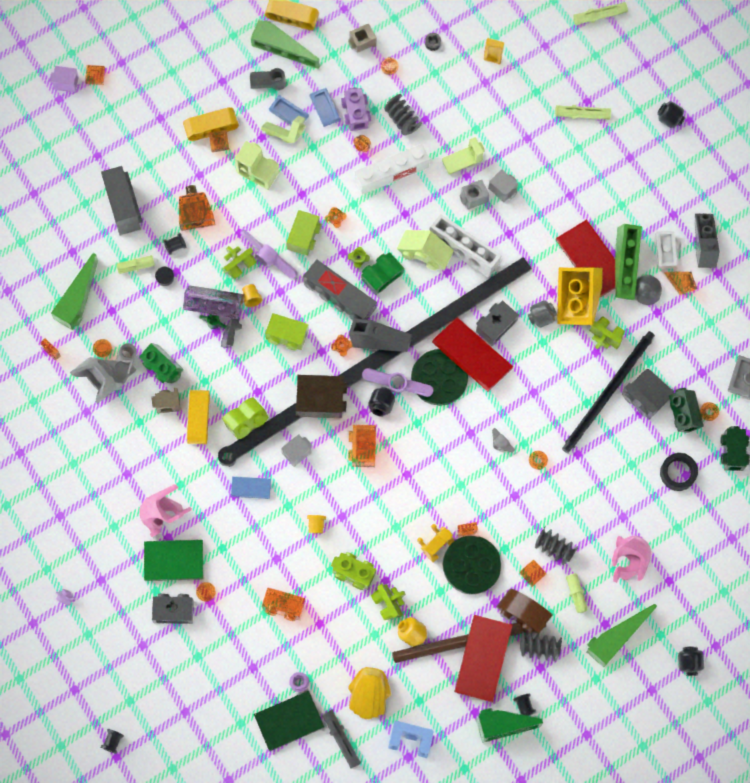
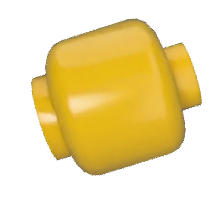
M409 617L399 623L398 637L406 644L415 647L424 643L427 638V629L422 622Z

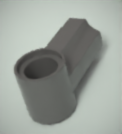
M273 68L271 71L250 72L251 89L273 88L279 91L283 90L287 85L285 72L281 68ZM278 77L281 78V80H279V81H275V80H274L275 78H278Z

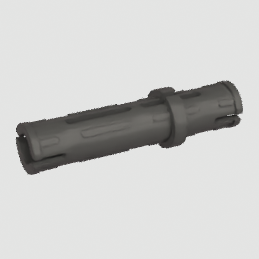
M333 709L324 713L322 717L330 730L329 734L330 736L333 735L350 769L360 765L361 761L343 730L345 729L344 726L340 725Z

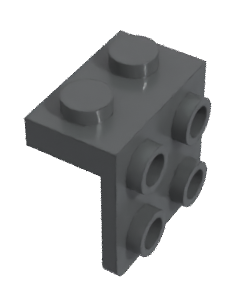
M645 369L632 383L629 382L622 391L624 399L634 405L639 413L649 420L670 400L669 395L674 393L650 369Z

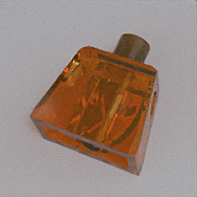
M195 185L186 186V195L179 197L180 230L185 231L216 225L214 214L205 192L197 193Z

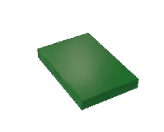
M203 539L144 541V581L204 579Z

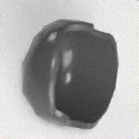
M652 275L640 276L636 282L635 296L637 301L644 305H653L658 302L662 294L660 281Z

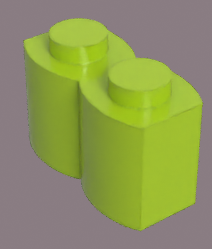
M254 397L246 399L238 408L230 410L222 418L227 429L237 440L244 438L254 428L260 427L269 419L265 409Z

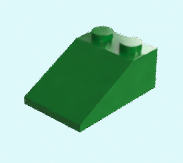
M492 708L481 710V713L476 718L482 743L538 729L544 723L541 718L502 710L493 711Z

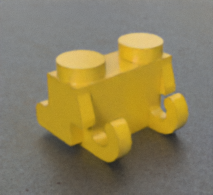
M433 523L430 527L436 535L427 544L423 542L424 540L421 537L417 539V542L422 546L420 549L432 563L439 558L436 553L446 542L450 546L455 541L450 530L443 526L438 530L437 526Z

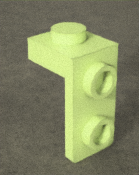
M297 116L293 120L290 130L268 121L261 126V130L269 136L282 138L286 143H295L305 131V118Z
M474 137L469 139L467 148L443 157L442 163L447 173L451 175L482 162L483 153L485 152L484 146Z

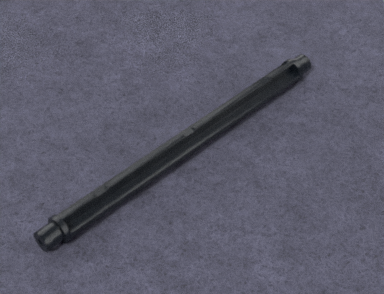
M648 331L645 336H642L633 352L628 356L578 426L565 441V445L562 447L565 453L569 454L576 447L575 445L584 435L585 431L652 343V339L655 337L653 332Z

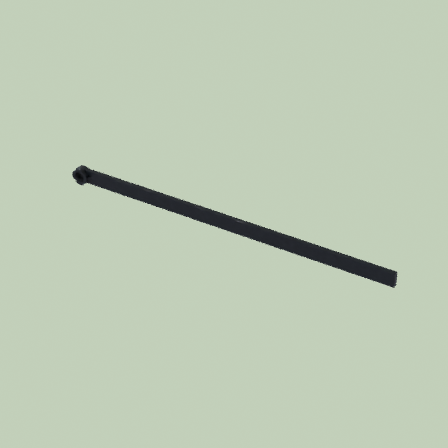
M524 257L520 258L408 330L406 333L412 335L409 349L531 271V266ZM377 350L338 376H344V382H347V388L363 379L362 373L365 369L377 370L403 352ZM296 403L266 421L260 427L252 430L244 438L221 448L218 452L219 463L222 466H233L237 459L301 419L302 417H296ZM225 453L232 454L230 461L222 459Z

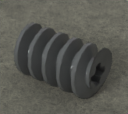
M400 93L387 102L384 110L393 120V123L397 124V128L401 130L402 135H410L420 128L422 122L416 123L419 119L418 116L412 118L415 112L413 110L408 112L411 106H404L406 100H400L402 98Z
M545 525L536 539L535 548L537 549L542 546V553L549 550V557L556 554L555 561L562 558V565H565L567 562H570L579 546L573 549L572 541L566 545L565 537L559 541V533L552 536L553 530L550 529L545 532Z
M522 631L520 640L522 657L525 656L526 652L529 653L530 658L536 653L537 659L540 660L542 654H544L545 660L548 661L551 655L553 662H556L561 652L562 637L557 642L555 636H552L549 641L547 635H544L541 640L539 634H536L533 639L532 633H528L525 638Z

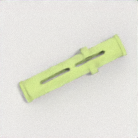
M624 1L598 9L591 8L588 11L573 14V21L575 25L586 22L594 23L599 19L628 13V7Z
M574 104L572 106L556 105L555 117L610 120L611 108L580 107Z

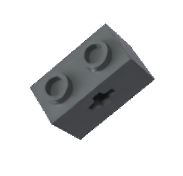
M503 300L499 304L495 303L489 309L490 313L486 317L482 316L476 323V333L492 347L519 318V314Z
M160 593L158 596H153V623L193 624L194 599L189 597V594H178V597H170V594ZM175 604L178 609H174V612H171L168 608H172V605Z

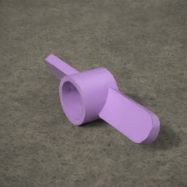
M244 229L240 232L244 238L259 249L255 257L261 264L268 268L273 264L291 279L297 276L296 269L280 257L270 245H263Z
M367 368L362 373V377L365 380L389 386V389L394 393L408 391L427 397L433 393V388L430 385L408 380L404 374L399 372L391 375ZM397 376L402 377L405 381L404 387L398 390L391 386V380Z

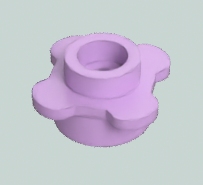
M66 589L56 591V600L60 603L70 606L73 600L76 601L71 591Z

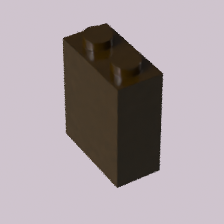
M297 374L296 417L342 418V412H346L347 401H343V394H347V382H344V376Z

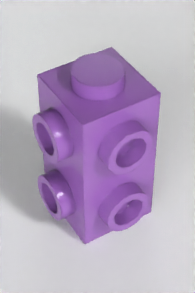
M352 87L344 90V98H341L342 108H346L347 114H344L345 124L349 125L350 131L368 129L371 114L370 110L366 111L365 105H368L367 94H363L362 88Z

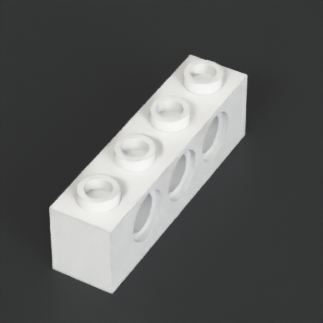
M441 213L431 224L429 230L454 250L453 254L488 278L499 266L502 254Z

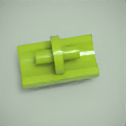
M228 246L226 248L228 254L223 258L226 261L230 258L233 260L221 269L224 273L227 272L233 279H236L243 273L237 266L238 263L242 261L248 269L257 263L252 255L254 251L250 247L238 256L237 253L241 251V248L237 246L232 249V247Z
M604 316L598 319L597 322L594 321V325H591L589 329L594 334L592 340L597 342L595 348L598 350L603 346L608 349L611 345L617 350L622 343L625 330L616 326L613 332L609 331L606 328L610 321Z
M387 584L377 586L378 590L371 597L375 604L385 601L387 607L380 611L383 620L402 617L404 614L399 606L405 604L402 599L406 595L405 591L398 592L396 586L390 590Z

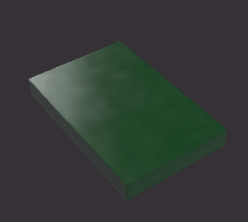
M309 690L253 714L269 752L325 728Z

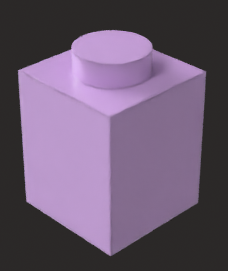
M55 65L54 72L50 74V83H52L54 90L76 93L79 80L77 68Z

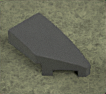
M233 314L223 333L221 347L229 348L234 345L235 331L242 329V324L239 323L240 315Z

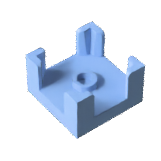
M394 720L388 749L397 751L401 736H405L408 740H421L418 756L427 758L434 730Z

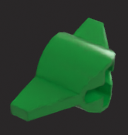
M211 313L208 316H199V319L207 322L210 329H217L218 327L225 329L227 326L220 322L219 316L216 313Z

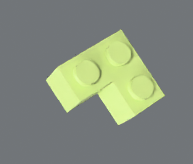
M245 141L234 158L237 174L269 190L280 173L278 163L271 158L263 157L260 145L255 142Z
M405 230L397 247V250L402 253V257L407 260H421L427 264V268L433 271L437 269L445 270L454 252L451 247L431 230Z

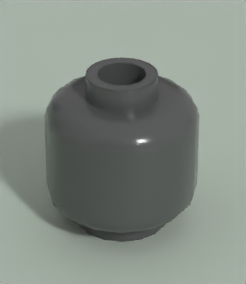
M546 300L530 307L531 313L528 314L531 324H536L539 328L555 322V316H557L552 302L548 303Z

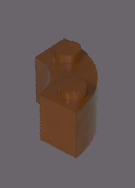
M509 589L496 606L501 611L499 614L503 618L518 622L522 625L521 628L529 634H539L553 616L551 612L535 600L514 589Z

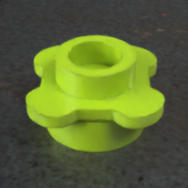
M357 247L352 253L348 254V259L354 263L355 268H361L363 263L369 262L370 256L366 254L362 247Z

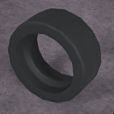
M674 453L664 460L660 468V477L664 485L673 491L687 490L698 477V466L696 461L686 453ZM682 461L687 464L690 469L689 479L682 483L671 480L668 475V467L671 463Z

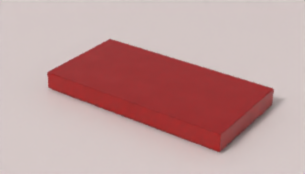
M587 219L556 237V242L575 268H602L600 298L615 289V258Z
M458 317L432 340L436 347L487 392L514 367Z
M473 615L454 689L455 693L493 703L512 624Z

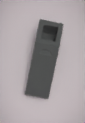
M695 213V246L698 268H717L720 250L714 214Z
M353 319L349 331L353 348L408 352L412 335L373 320Z

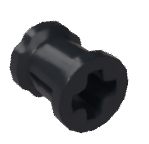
M178 233L177 236L169 240H163L169 255H172V252L181 248H187L181 233Z
M530 693L513 698L521 715L530 716L536 713V709H533L529 698L531 696Z
M107 729L106 732L108 734L100 748L117 754L118 751L116 749L124 734Z

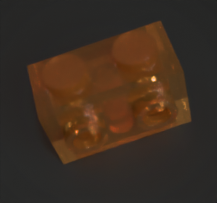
M353 425V431H349V442H352V449H348V461H352V467L375 468L376 425Z
M267 587L262 610L271 616H284V619L288 621H301L306 598Z

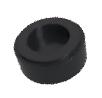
M165 266L160 267L155 273L157 283L161 286L171 285L174 281L172 269Z

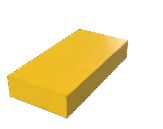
M487 38L483 60L501 64L505 42Z

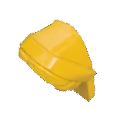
M364 667L356 674L348 687L351 693L348 706L360 718H378L379 715L385 714L386 699L391 696L389 682L383 670Z

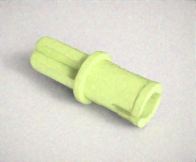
M150 255L137 259L134 257L133 260L117 263L118 273L122 274L135 270L139 272V269L154 267L153 256Z
M570 574L565 577L570 589L569 596L573 599L576 612L584 613L588 610L583 595L585 591L581 588L578 574Z

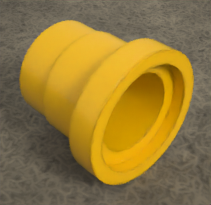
M248 284L242 288L246 307H255L263 301L261 294L258 293L254 284Z
M307 515V519H309L308 533L323 534L326 516Z

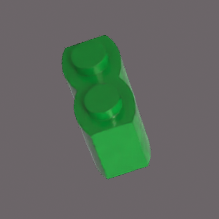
M390 252L386 255L383 253L376 259L375 264L372 266L367 265L362 270L361 280L377 295L404 273L405 268Z

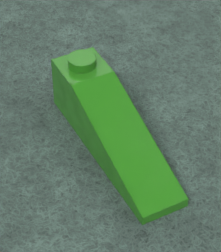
M258 19L250 37L251 46L319 70L320 58L272 22Z
M624 223L617 227L615 298L635 300L642 226Z
M94 252L51 312L54 320L71 330L75 326L77 327L83 319L82 316L99 261Z
M654 603L605 631L598 638L594 636L587 643L589 648L586 653L602 667H605L656 609L657 605Z

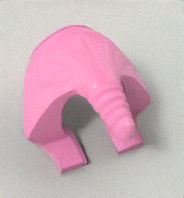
M176 484L147 497L139 508L140 519L149 528L151 537L162 532L160 529L163 526V521L171 523L192 510L191 506L183 509L180 503L166 496L179 488ZM165 511H173L176 515L170 516Z
M637 535L627 538L618 536L616 540L617 548L614 550L612 557V566L615 567L621 556L628 558L630 564L627 567H616L613 574V582L618 583L619 578L628 580L637 574V580L641 581L645 576L652 556L649 543Z

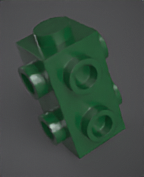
M684 387L675 390L676 393L669 395L670 408L673 411L674 424L678 432L690 433L704 427L694 390H687Z
M730 426L720 437V445L724 449V453H721V465H724V471H744L750 463V455L747 454L746 448L749 446V435H746V429H740L739 426Z

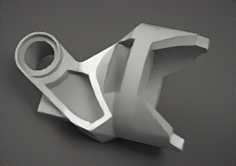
M125 343L117 352L115 360H101L89 357L70 371V374L75 377H87L90 383L98 390L95 402L98 404L113 391L120 390L128 377L136 372L137 369L133 366L137 349L133 344ZM123 351L128 352L131 357L124 356Z

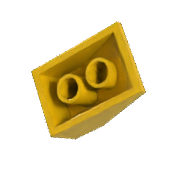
M558 267L557 324L594 325L602 289V268Z

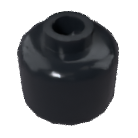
M673 101L664 102L658 109L659 122L669 128H674L677 125L681 126L685 120L683 107Z
M377 388L373 390L370 396L368 407L376 416L383 417L388 415L393 409L396 400L395 395L389 388Z
M697 646L682 647V651L678 653L679 670L686 672V676H697L698 672L704 669L703 651L699 650Z

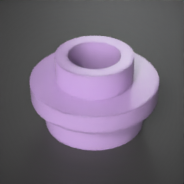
M303 672L294 673L289 680L291 689L295 692L305 691L309 686L308 676ZM297 679L303 680V684L301 686L296 685L295 682Z

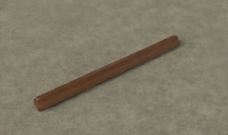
M518 622L512 623L510 636L522 634V631L526 633L521 628V624ZM468 634L393 651L394 663H399L463 648L466 646Z

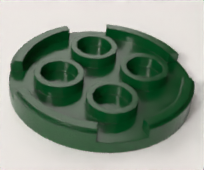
M435 349L424 353L415 362L411 371V380L430 385L433 388L431 396L427 397L417 394L420 399L431 405L443 406L455 402L463 395L468 383V374L440 349Z
M460 537L447 548L442 561L444 576L448 583L461 593L469 595L483 593L489 590L500 576V554L496 547L483 537Z

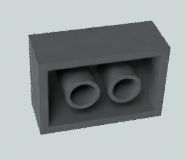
M123 166L100 171L119 236L141 230L139 223L143 221L128 171L124 172Z

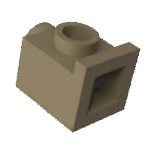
M368 23L349 31L348 44L351 49L355 48L358 53L372 46L376 47L377 37Z
M174 388V392L161 390L159 393H155V396H151L152 408H156L158 414L180 411L178 388Z

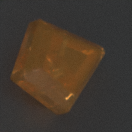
M692 271L664 272L679 295L697 290Z

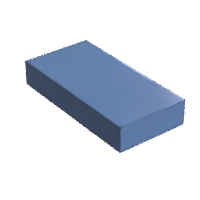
M327 88L309 94L323 127L340 121L339 114Z
M280 95L268 108L269 112L291 126L297 116L304 117L305 121L309 117V113Z
M232 476L231 497L270 499L271 479Z

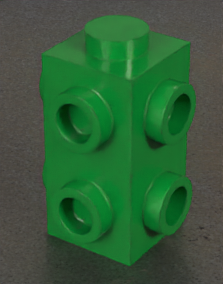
M150 343L139 356L143 361V366L150 371L153 370L156 373L155 377L162 383L172 384L178 381L184 370L163 348L155 343Z

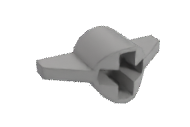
M494 427L492 429L494 449L513 453L515 449L509 440Z

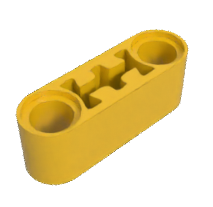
M269 0L264 15L272 21L305 30H314L320 12L314 7L289 0Z
M227 107L187 118L183 121V126L188 141H197L233 131L239 127L234 108Z
M190 390L187 444L207 445L210 404L209 390Z

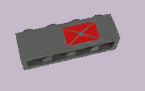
M318 259L315 260L303 275V282L306 288L318 292L324 301L332 302L338 311L346 312L350 315L349 318L352 321L353 319L368 320L377 309V301Z

